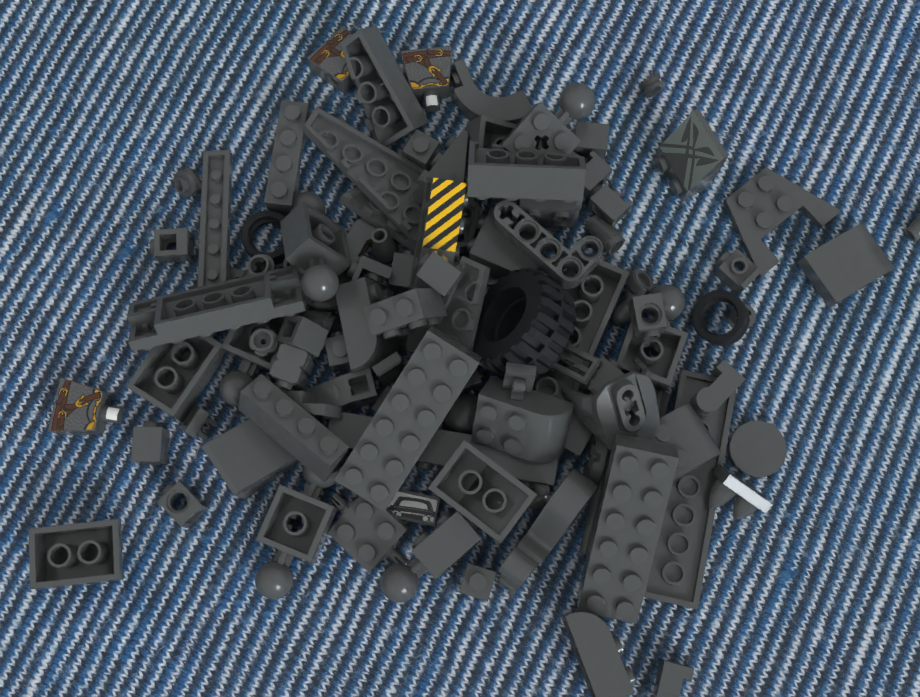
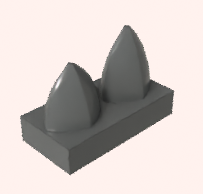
M720 463L712 472L718 479L713 485L709 496L710 509L727 503L736 494L738 496L733 506L734 519L747 517L757 509L766 514L773 505L762 493Z

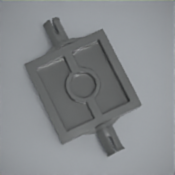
M338 492L330 498L329 502L341 514L338 521L327 533L369 573L373 571L380 561L388 557L395 564H406L409 561L397 547L400 539L410 528L388 507L384 512L360 496L349 504Z

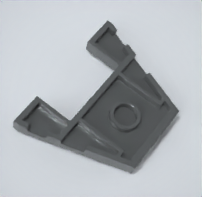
M767 167L723 202L736 233H739L747 257H750V260L757 267L760 266L763 269L757 276L758 279L780 262L761 240L800 209L819 230L841 212L838 208Z

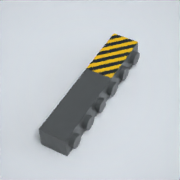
M434 177L426 178L409 290L432 288L416 275L421 269L418 263L427 252L432 254L433 251L440 250L455 263L458 261L459 246H457L458 235L462 234L464 228V219L461 216L463 206L465 207L468 202L467 183ZM421 327L414 329V333L401 337L400 345L407 350H416L429 328L422 329Z

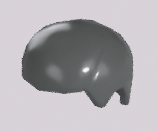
M461 392L444 418V423L450 431L472 435L478 397L474 394Z

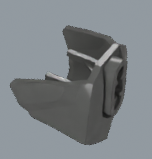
M638 357L633 359L636 372L631 371L604 383L598 392L594 388L590 389V395L569 389L562 391L565 401L574 403L573 413L580 417L581 421L610 451L615 433L653 440L660 430L659 410L656 392L651 381V374L647 366Z

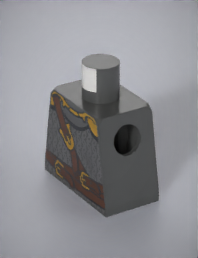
M344 25L307 58L310 71L341 92H347L353 85L357 87L355 79H351L340 44L351 36V33Z
M451 46L401 51L403 71L418 101L424 100V109L427 112L440 110V99L450 97Z
M60 378L48 431L62 436L102 435L105 432L107 422L121 423L123 408L110 406L112 396L104 391Z

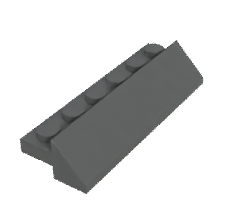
M288 266L130 303L127 319L131 326L128 340L132 351L141 349L145 351L151 350L158 345L167 343L177 344L188 338L196 336L207 337L214 332L226 329L236 330L243 325L266 323L273 318L282 316L292 317L306 311L305 307H307L301 286L299 267Z

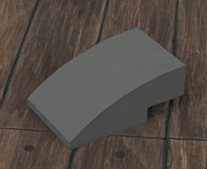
M863 223L821 245L797 262L829 308L895 268Z

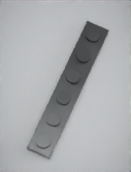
M230 150L203 151L197 288L229 280L233 156Z

